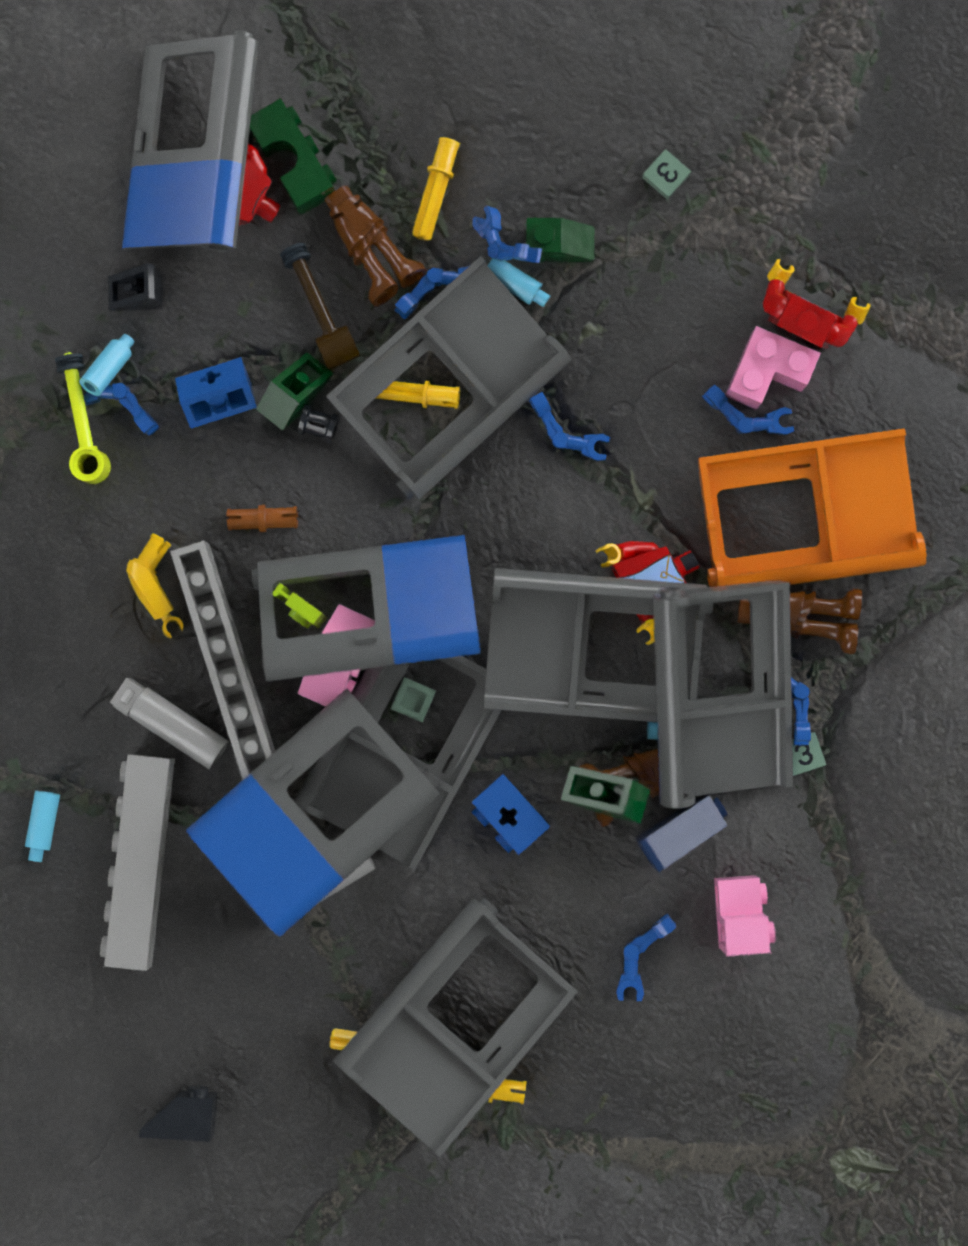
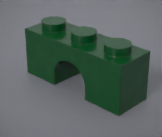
M280 98L251 115L250 132L266 158L278 151H289L297 156V163L293 170L280 177L299 214L303 215L325 202V198L335 191L333 184L337 180L329 165L326 163L321 166L315 155L320 152L310 134L304 137L298 128L302 121L294 107L291 105L286 108Z

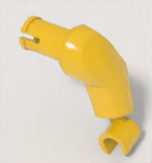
M152 533L151 538L138 558L129 559L126 571L130 583L142 604L154 620L162 619L163 634L168 638H172L166 629V625L169 622H175L180 630L183 631V622L180 618L171 616L170 612L174 608L161 587L156 575L157 572L155 571L161 559L171 547V544L168 541L164 542L162 537Z

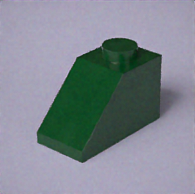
M564 218L526 219V244L531 248L542 249L540 262H594V226Z
M305 353L270 382L256 410L283 431L301 416L305 405H309L334 373L309 353Z
M571 766L561 800L609 817L641 824L650 789L632 779Z

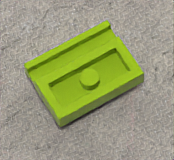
M279 583L272 595L282 602L287 598L285 604L291 608L288 615L307 629L311 624L320 628L327 617L294 592L289 596L291 590Z

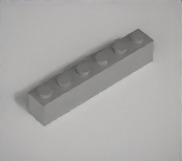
M132 754L127 755V761H122L120 782H124L123 796H118L116 803V817H121L119 831H114L112 839V851L117 852L115 866L110 867L108 874V886L113 887L112 899L106 902L104 910V921L109 922L108 935L102 937L100 956L105 957L104 967L147 971L152 967L174 773V758Z

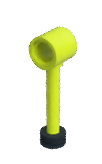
M65 353L62 356L56 357L55 363H59L56 365L59 367L57 368V373H65L79 448L70 457L69 467L77 479L90 484H97L108 477L111 464L107 455L99 451L97 446H93L82 386L79 382V371L85 369V365L81 364L84 362L81 360L83 355L80 353ZM95 456L98 462L97 469L92 474L87 475L83 471V462L86 458Z

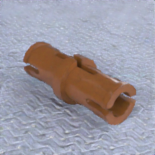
M258 505L256 509H227V517H229L227 519L228 531L259 529V532H267L268 528H298L297 506L267 508L266 505Z

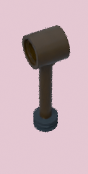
M297 243L284 249L280 256L283 262H285L286 268H294L323 331V334L315 338V341L328 369L332 370L360 357V354L347 325L340 328L335 327L306 263L311 258L308 249H306L305 243Z

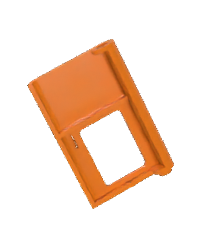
M905 428L700 457L698 459V470L712 568L707 569L709 587L763 581H785L790 585L925 566L926 546L922 533L917 532L905 448ZM803 478L811 481L819 533V543L816 546L738 558L726 556L717 500L719 491Z

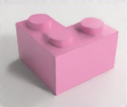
M756 326L750 335L725 395L733 401L757 410L763 402L771 380L802 392L809 383L821 353Z
M339 604L322 634L370 628L375 624V620ZM361 669L304 676L298 694L326 707L346 688L353 693L357 682L351 679L352 676L357 678Z
M756 875L714 878L719 949L727 956L770 953V943H775L774 923L769 922L768 917L762 912V905L767 904L768 901L766 884L760 883V878Z

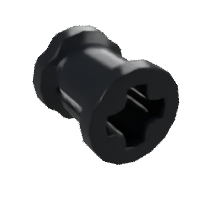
M306 404L301 414L297 433L300 435L308 433L325 438L326 443L331 444L338 428L340 414L334 413L329 415L313 410L311 405ZM312 421L325 425V427L312 423Z

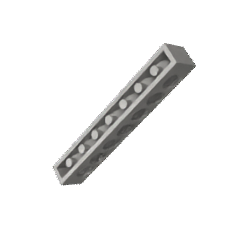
M201 541L170 552L242 779H244L275 752V748L210 544Z

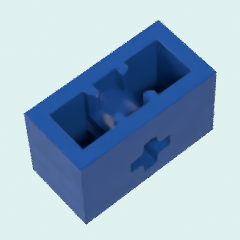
M241 357L175 378L179 401L191 429L257 408L252 385Z
M501 774L472 800L476 808L471 812L484 827L491 823L499 832L495 839L507 853L514 849L519 855L550 827L504 774ZM503 807L508 811L515 808L517 812L514 817L517 822L513 825L508 821L504 824L500 823L499 820L502 814L499 810Z

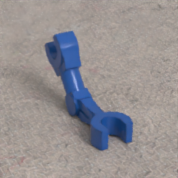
M484 207L486 220L476 216L472 219L474 229L481 238L487 240L489 257L500 261L516 259L530 263L540 262L542 249L531 248L528 244L522 243L510 246L501 241L498 233L501 230V215L496 208Z
M468 267L458 268V272L443 271V269L438 268L429 269L427 274L421 278L417 287L411 293H406L395 304V307H397L395 311L404 320L407 319L417 308L419 301L426 294L433 291L435 286L449 285Z
M123 383L108 385L100 396H94L87 391L84 395L85 406L98 403L101 399L119 400L120 404L125 406L133 415L137 426L143 433H147L148 436H151L160 428L150 414L141 408L129 387Z
M713 385L702 396L711 407L722 412L729 423L740 434L766 430L767 433L784 436L794 431V426L785 428L779 424L781 415L792 414L791 408H780L765 414V417L746 418L744 413L735 409L727 401V396L716 385Z
M543 392L530 398L529 402L537 416L542 419L546 426L547 434L552 440L554 447L581 451L582 455L594 461L606 460L607 455L595 452L594 444L598 441L608 443L610 437L604 434L577 437L563 433L562 427L556 422L551 413V407Z
M791 677V697L794 699L793 706L796 719L794 723V745H809V741H811L810 722H808L809 688Z
M668 913L657 920L650 930L643 935L635 937L633 941L624 946V973H621L616 990L619 1001L624 1000L623 992L627 987H634L637 991V1001H642L644 989L641 976L638 974L639 954L645 952L648 946L658 938L665 937L677 928L676 923Z

